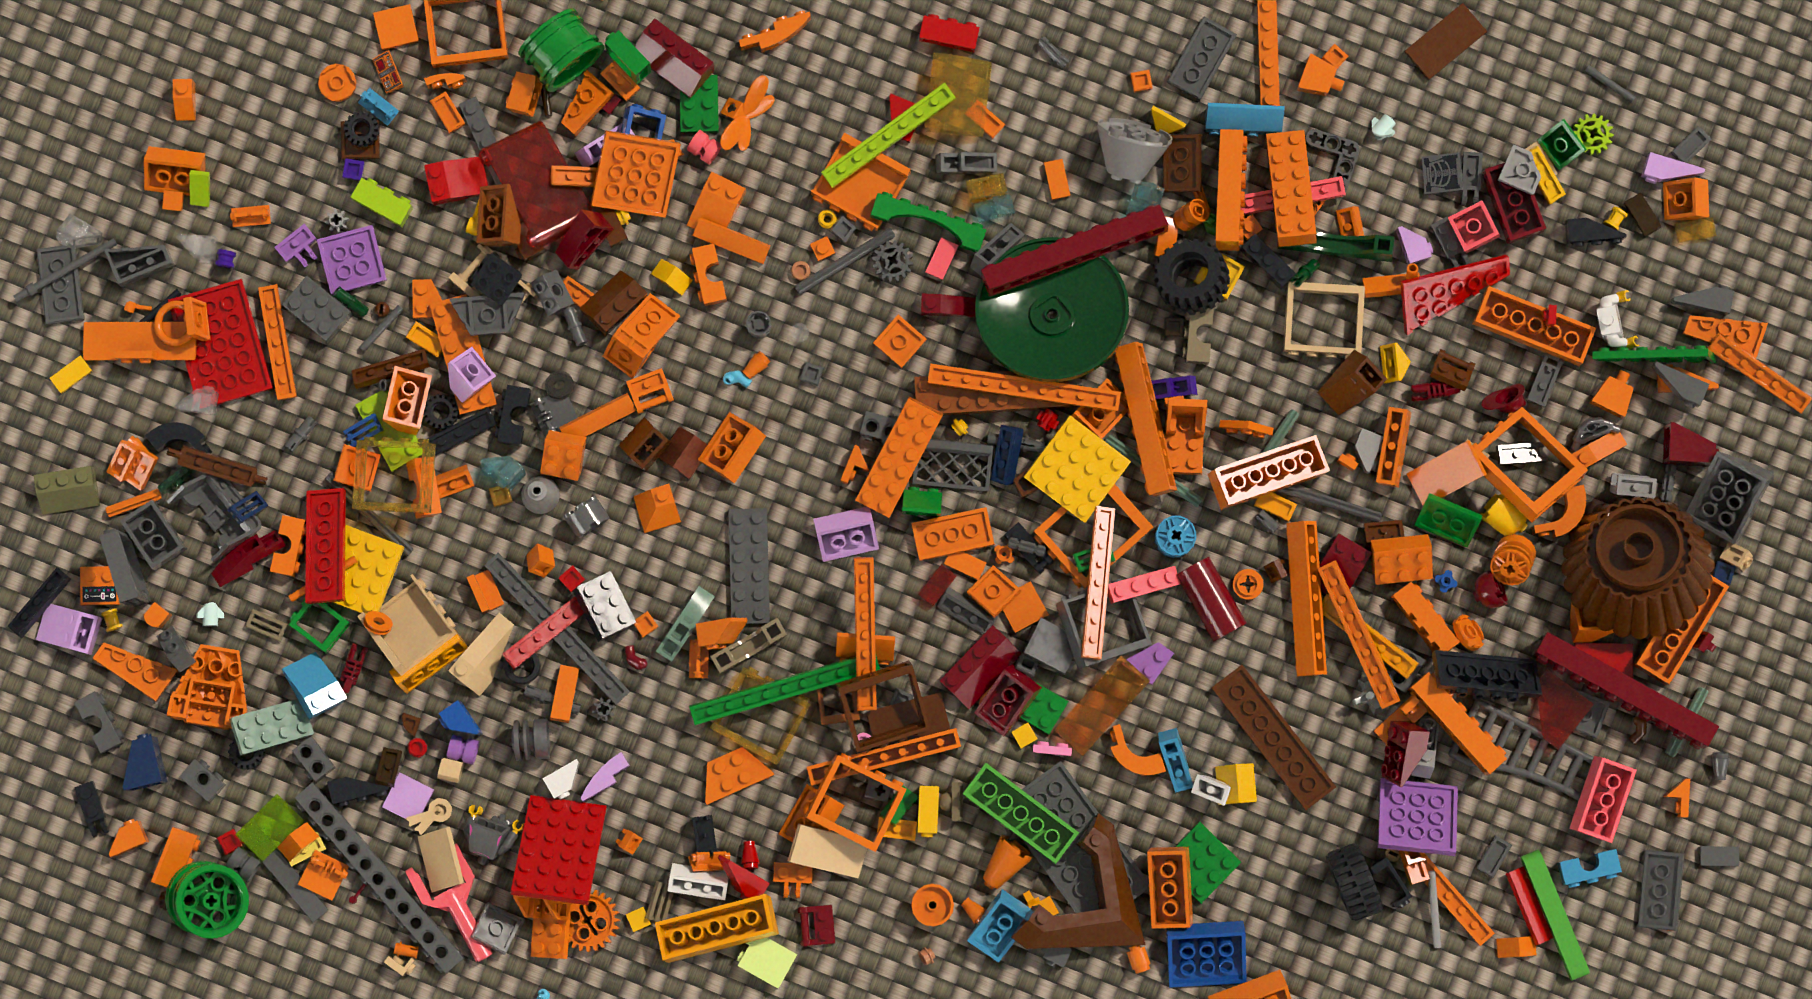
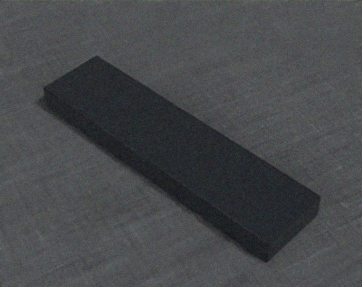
M488 407L420 443L427 457L432 456L434 458L498 424Z
M56 567L10 622L8 627L20 638H23L70 582L71 578L60 568Z

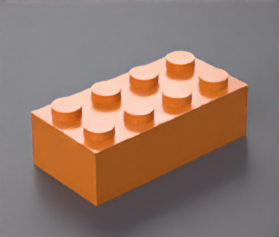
M1189 847L1150 848L1147 851L1151 926L1152 928H1190L1193 924Z

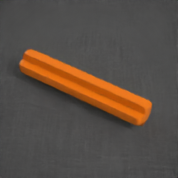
M155 489L107 506L106 513L111 518L141 507L151 500H161L162 496L159 489Z

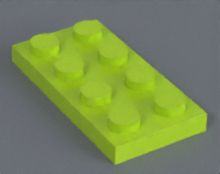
M379 391L355 404L363 419L371 414H376L384 431L373 436L390 470L393 472L406 465V462L419 458L426 453L416 435L397 431L382 421L388 391ZM371 420L368 423H366V426L373 423L374 420ZM377 426L369 429L370 433L376 430Z

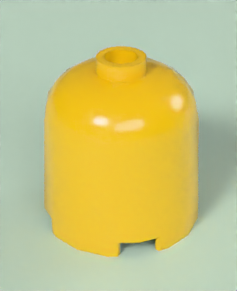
M1495 493L1484 506L1486 509L1485 513H1480L1483 515L1482 520L1504 536L1516 534L1517 532L1522 533L1528 525L1525 523L1527 518L1502 493L1499 495Z

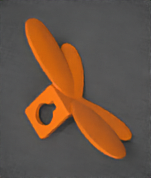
M761 75L752 82L744 103L728 98L722 108V115L734 119L721 135L720 145L724 150L733 148L738 142L739 149L745 151L749 146L751 138L750 119L763 114L774 104L775 99L772 95L765 96L769 85V80L766 76ZM735 104V111L728 112L729 106Z

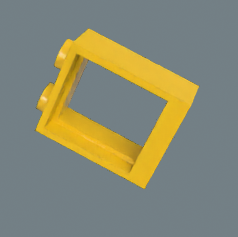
M919 786L917 833H921V837H933V834H937L939 786Z

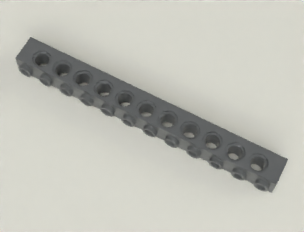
M311 783L295 797L298 801L295 803L302 812L306 810L310 815L309 821L315 827L318 825L323 830L321 832L322 836L327 841L331 840L335 844L334 850L340 856L343 854L348 859L346 861L347 865L352 870L356 869L360 873L359 879L365 885L369 884L373 888L371 890L372 894L378 900L381 898L386 903L384 908L390 914L394 913L398 917L397 923L403 929L406 927L411 932L409 937L416 944L419 942L423 946L422 952L428 958L432 957L436 961L434 966L441 973L443 971L446 974L449 973L465 959L463 954L315 783ZM314 801H318L321 805L317 812L311 809V804ZM327 815L333 818V823L330 826L324 824V818ZM339 830H343L346 834L345 839L342 841L336 838V833ZM353 844L358 847V853L354 856L349 853V847ZM364 859H368L371 862V867L368 870H364L361 867ZM376 874L383 876L384 880L380 885L374 882ZM390 888L396 891L394 899H389L386 896V892ZM402 903H406L409 907L406 914H402L399 911V906ZM416 917L421 920V926L418 929L413 928L411 924L412 920ZM427 932H431L434 935L432 943H426L424 940V935ZM439 947H444L447 951L444 958H440L437 955Z

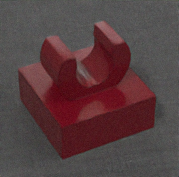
M1702 631L1692 648L1700 652L1709 650L1713 653L1717 646L1711 642L1714 636L1709 632Z

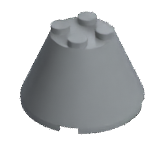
M1108 118L1107 122H1103V119H1100L1097 123L1106 171L1111 174L1112 179L1119 181L1122 178L1129 179L1130 182L1136 184L1141 182L1171 145L1172 136L1161 129L1159 132L1152 130V125L1128 119Z

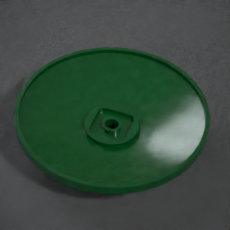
M1046 237L1023 242L1006 251L995 264L1008 257H1017L1024 251L1036 250L1041 245H1050L1060 238ZM1104 255L993 296H989L985 284L981 280L975 304L977 328L984 345L991 355L1010 371L1022 377L1042 382L1073 380L1099 368L1119 347L1128 324V294L1119 272ZM1053 311L1058 316L1055 319H1050L1047 317V314Z

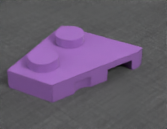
M1158 642L1124 660L1122 664L1152 685L1174 653Z

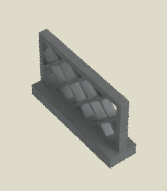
M930 439L925 451H928L932 458L925 464L919 460L922 466L918 468L917 464L913 473L912 484L989 491L993 445ZM942 452L948 453L952 458L945 465H942L936 458ZM961 454H966L971 460L964 467H961L955 460ZM979 456L988 457V464L980 469L975 460ZM933 459L941 466L934 474L926 467ZM952 461L960 468L953 476L945 469ZM973 463L979 472L970 478L964 469ZM923 467L931 475L925 481L917 480V472ZM942 469L950 477L944 483L939 482L934 477ZM961 471L969 479L964 484H958L954 480V477ZM980 473L986 478L985 487L977 486L973 481Z

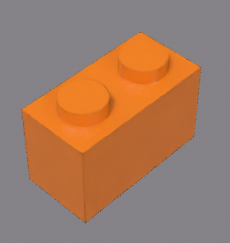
M516 71L515 77L511 82L510 94L506 99V108L513 113L533 117L543 84L539 81V77Z

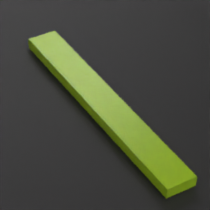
M943 83L821 172L830 186L834 188L949 105L956 97L946 83Z

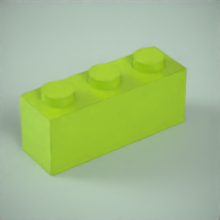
M361 178L350 198L383 218L403 227L413 210L412 205H410L411 201L403 196L400 198L394 196V191L387 187L383 189L378 187V183L371 178H367V180Z

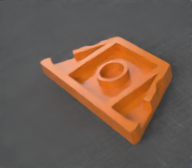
M745 748L736 749L707 762L706 805L774 776V773Z

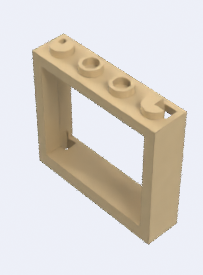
M1289 281L1287 283L1283 352H1288L1287 355L1299 356V353H1307V357H1318V354L1326 355V358L1345 356V359L1353 350L1361 353L1365 286L1303 282L1300 287H1295L1293 285L1295 282L1291 283ZM1294 292L1358 296L1355 348L1291 344Z

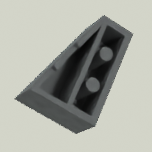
M165 245L104 249L116 281L121 287L175 266L169 249Z

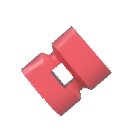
M699 130L689 143L687 151L695 156L700 155V159L710 165L722 147L715 139L710 140L709 135Z

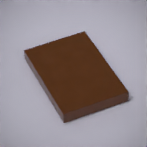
M1201 134L1171 135L1172 143L1163 153V192H1202Z

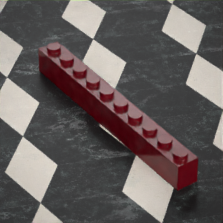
M1160 204L1156 206L1150 205L1143 211L1131 212L1124 218L1112 219L1107 224L1102 226L1095 225L1091 230L1079 231L1069 238H1060L1050 245L1044 244L1036 250L1024 251L1017 257L1005 258L995 265H986L981 269V277L989 296H993L1168 232V222Z

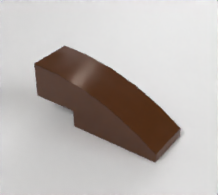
M592 195L587 197L589 204L591 203ZM591 206L593 212L601 213L614 228L606 237L611 248L628 240L614 209Z

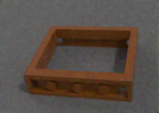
M909 660L835 683L853 747L857 753L869 752L871 748L877 746L885 747L890 744L889 742L896 740L898 742L904 741L911 735L920 736L922 735L921 733L930 730L913 665ZM907 674L920 721L858 740L845 694Z

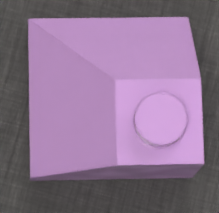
M473 347L448 363L450 389L462 403L496 377Z

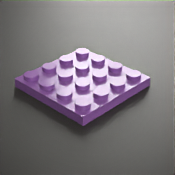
M1381 778L1378 848L1455 856L1458 786L1406 781L1403 787H1399L1389 780Z

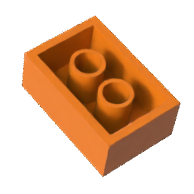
M1428 534L1371 540L1372 575L1375 585L1433 579L1432 545Z

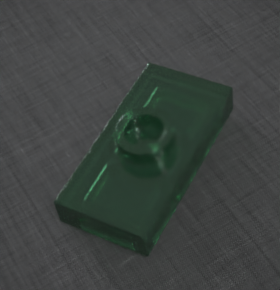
M182 466L158 485L157 488L165 495L173 487L178 488L185 482L184 479L194 470Z

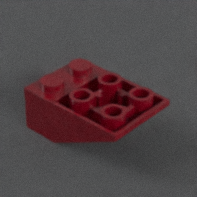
M1391 721L1388 728V740L1384 750L1385 758L1381 768V776L1395 785L1403 787L1427 751L1430 732L1411 721Z

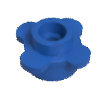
M1446 570L1444 574L1435 577V582L1438 583L1440 591L1443 593L1447 592L1449 588L1457 586V581L1453 579L1450 570Z

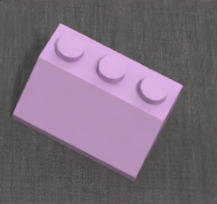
M869 507L813 519L823 562L879 549Z

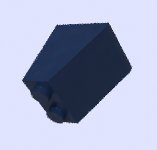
M146 733L138 735L136 740H132L123 783L124 791H134L168 782L157 737Z

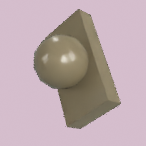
M952 782V793H944L939 798L941 809L948 812L952 811V821L963 820V784L960 782Z

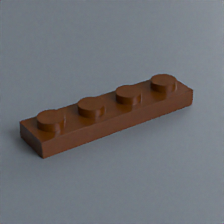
M425 349L351 370L355 388L359 389L379 383L381 379H391L394 366L413 371L429 368Z

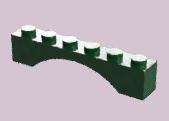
M1316 231L1315 244L1278 247V249L1392 262L1395 237L1383 235L1343 236Z

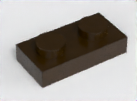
M383 747L375 784L394 788L402 757L401 750Z

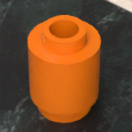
M1134 945L1129 947L1130 951L1126 953L1132 970H1135L1136 974L1149 970V964L1151 963L1145 946Z

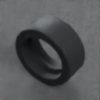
M536 653L530 657L533 661V670L525 677L516 676L511 670V665L504 659L503 669L506 676L518 684L532 682L540 672L541 663Z

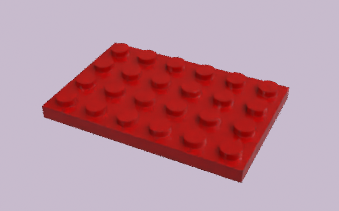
M242 279L168 300V302L183 301V298L192 297L206 302L210 340L201 341L196 339V360H185L199 410L273 389ZM180 308L171 309L174 322H184L183 316L185 311Z
M530 795L511 895L588 905L607 806Z

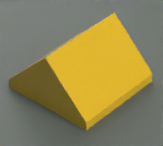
M1253 763L1215 766L1216 779L1231 787L1226 804L1257 802Z

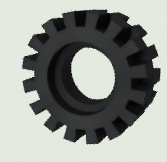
M359 111V113L354 112L352 116L349 115L347 117L348 120H345L344 123L345 136L349 142L358 147H368L369 144H374L373 141L378 139L377 136L380 133L379 124L374 116L363 111ZM360 122H364L369 126V131L365 136L355 134V126Z
M444 394L431 396L426 401L423 413L426 422L439 430L453 426L459 415L458 406L455 401ZM444 405L448 408V415L444 419H437L434 416L433 412L436 406Z
M236 739L232 740L233 742L229 745L228 757L233 765L240 769L250 770L261 764L265 749L255 751L250 759L244 760L239 755Z

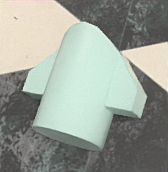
M1384 114L1380 120L1376 117L1372 120V132L1377 140L1392 137L1395 134L1392 128L1396 123L1388 115Z
M211 602L202 606L196 613V618H202L203 626H218V618H224V613L216 603Z

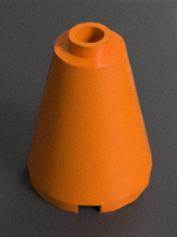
M1001 835L983 876L984 884L992 890L994 888L999 889L1033 858V856H1029L1031 853L1015 840L1013 842L1008 841L1009 837L1007 835Z

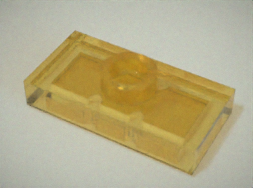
M1713 217L1674 224L1678 243L1717 236Z

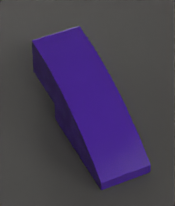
M1188 375L1152 380L1156 401L1164 400V398L1198 395L1196 376Z

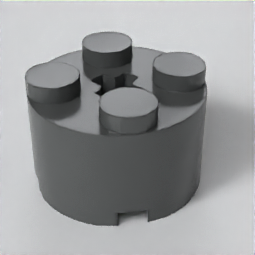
M596 496L587 500L586 503L582 502L577 505L574 510L575 512L572 510L563 516L578 539L591 533L592 530L600 527L610 519Z

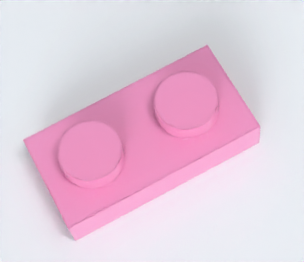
M1037 741V745L1033 744L1032 753L1071 756L1072 748H1068V744L1057 743L1056 746H1049V742Z

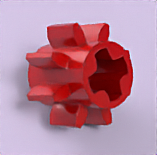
M1047 408L1045 412L1040 410L1036 417L1039 420L1037 425L1048 432L1051 428L1055 430L1060 423L1057 421L1059 415Z

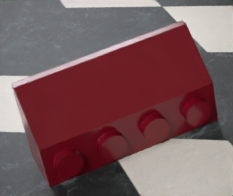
M655 18L642 32L635 45L639 52L650 62L651 69L689 98L697 92L714 72L713 61Z
M992 625L945 674L940 683L969 710L995 683L1002 671L1019 658L1021 652Z

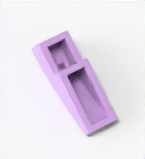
M622 752L610 759L593 776L581 796L583 802L617 783L614 775L630 766Z

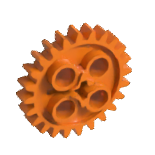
M595 890L593 894L591 892L589 904L595 902L597 906L594 912L591 913L588 910V905H582L586 915L592 917L590 922L598 932L597 936L594 934L591 925L585 923L587 918L580 909L581 904L571 903L568 943L573 942L572 948H576L579 945V951H583L584 947H586L587 952L591 951V947L598 951V945L605 948L604 942L611 943L612 941L609 937L617 936L613 930L619 929L615 922H619L620 919L615 918V915L620 912L613 911L617 905L609 904L612 900L611 897L604 899L606 893L598 896V890ZM574 912L580 914V919L577 922H573L571 918ZM603 918L606 921V926L603 929H599L598 921ZM587 928L589 930V937L583 939L581 932Z

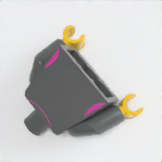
M471 805L469 807L471 816L467 819L464 835L469 844L470 852L479 855L478 863L487 865L490 859L494 860L498 855L505 854L512 847L518 837L517 833L523 831L524 823L520 829H517L516 825L519 820H515L512 824L513 830L510 831L511 827L480 817L483 813V808L479 806L475 813V805Z

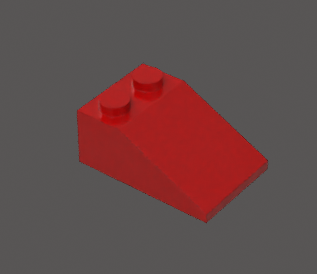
M482 156L424 165L430 196L434 206L480 196V187L488 186Z

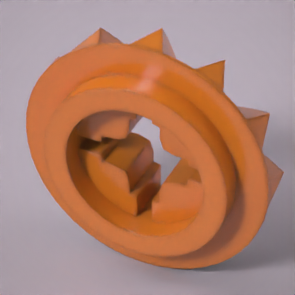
M1252 569L1241 570L1235 575L1233 580L1234 592L1242 599L1250 600L1256 598L1263 590L1261 575ZM1247 576L1251 583L1256 584L1250 587L1249 593L1245 586L1240 585L1246 582Z

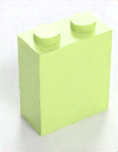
M768 937L746 943L749 946L746 952L742 950L738 956V966L779 988L798 954Z

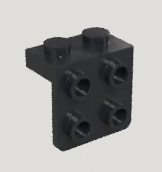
M493 252L485 256L482 261L484 265L473 274L471 278L473 281L470 285L496 303L503 305L522 278V273L500 259L501 256Z

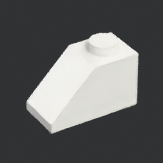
M577 759L543 778L554 799L559 798L562 800L570 795L569 791L573 789L580 764Z
M1197 774L1191 793L1225 805L1231 787L1212 777Z

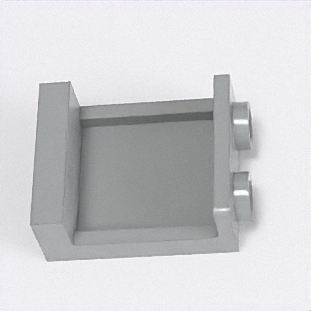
M1612 473L1610 492L1617 495L1655 498L1657 479L1650 478L1649 476Z

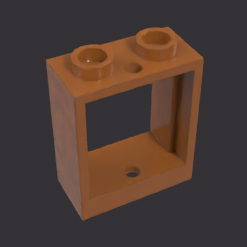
M822 688L817 689L821 724L829 725L846 722L844 714L825 716ZM855 690L851 692L854 713H851L853 721H859L860 716L859 711H857V694Z

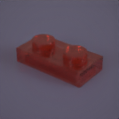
M941 564L918 595L934 606L957 576Z

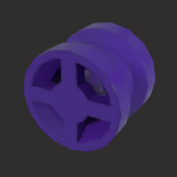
M218 249V259L215 261V265L224 268H234L233 259L236 257V252Z

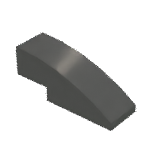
M960 152L939 153L935 155L936 174L997 172V153Z

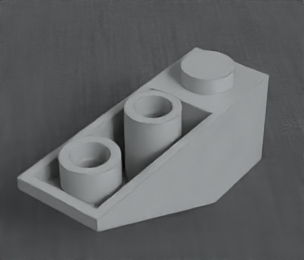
M1423 715L1419 719L1418 726L1430 732L1427 751L1413 770L1411 776L1430 779L1435 767L1439 724L1433 717Z

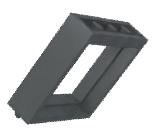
M115 528L103 531L104 534L99 537L119 602L132 608L150 603L151 599L132 538L119 530H115Z
M1121 578L1113 580L1111 583L1121 581ZM1087 589L1077 592L1078 596L1072 597V594L1061 597V602L1055 604L1078 670L1152 645L1136 597L1123 600V604L1137 642L1103 652L1101 660L1082 658V643L1069 606L1085 601Z

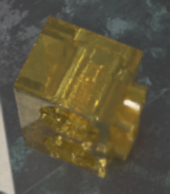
M1004 173L966 181L970 203L1007 195Z

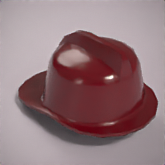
M1514 384L1487 395L1482 400L1481 405L1486 410L1499 409L1507 414L1516 412L1526 405L1523 397L1525 388L1522 384Z

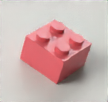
M1482 200L1448 217L1466 254L1501 237Z

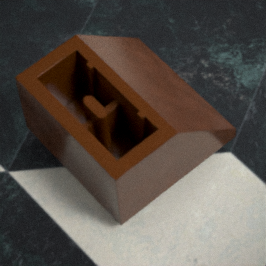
M643 417L619 446L634 462L647 471L672 442Z

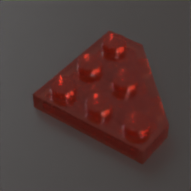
M1546 670L1540 678L1542 695L1537 698L1542 735L1546 742L1559 751L1594 704L1552 672Z

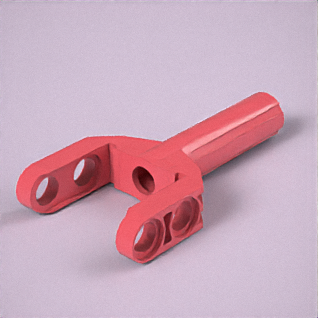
M456 843L455 848L462 876L466 883L454 886L432 900L419 874L412 867L405 872L422 904L450 913L474 960L480 962L491 956L493 952L490 947L471 938L477 922L466 902L475 876Z

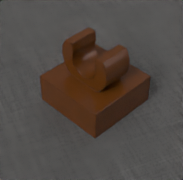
M1277 559L1263 566L1271 583L1288 576L1289 569L1285 570L1282 565L1285 563V560L1280 561V559Z

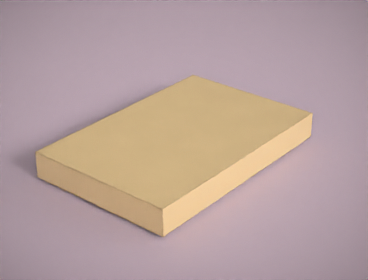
M446 827L417 836L431 893L463 884L464 880L451 828Z

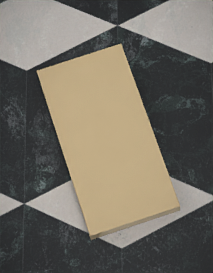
M798 823L787 861L859 878L867 848L836 832Z

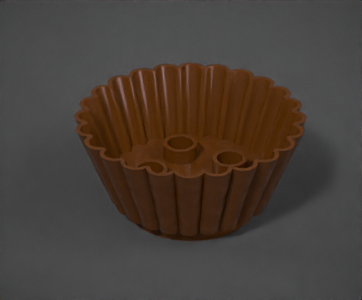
M1629 496L1627 499L1614 497L1609 501V504H1598L1593 508L1592 513L1583 515L1579 526L1570 531V542L1563 548V555L1566 560L1561 564V571L1567 576L1564 580V588L1569 593H1572L1571 602L1576 608L1582 609L1583 617L1588 621H1596V625L1602 631L1613 629V632L1619 637H1626L1632 634L1636 639H1644L1649 633L1656 637L1662 636L1666 633L1667 628L1671 630L1679 629L1683 624V619L1693 618L1697 612L1696 606L1706 602L1707 594L1705 590H1708L1713 584L1712 576L1709 573L1713 571L1715 564L1713 559L1708 556L1712 548L1710 543L1703 539V528L1693 523V518L1689 513L1679 511L1676 504L1661 502L1658 497H1647L1645 500L1638 496Z

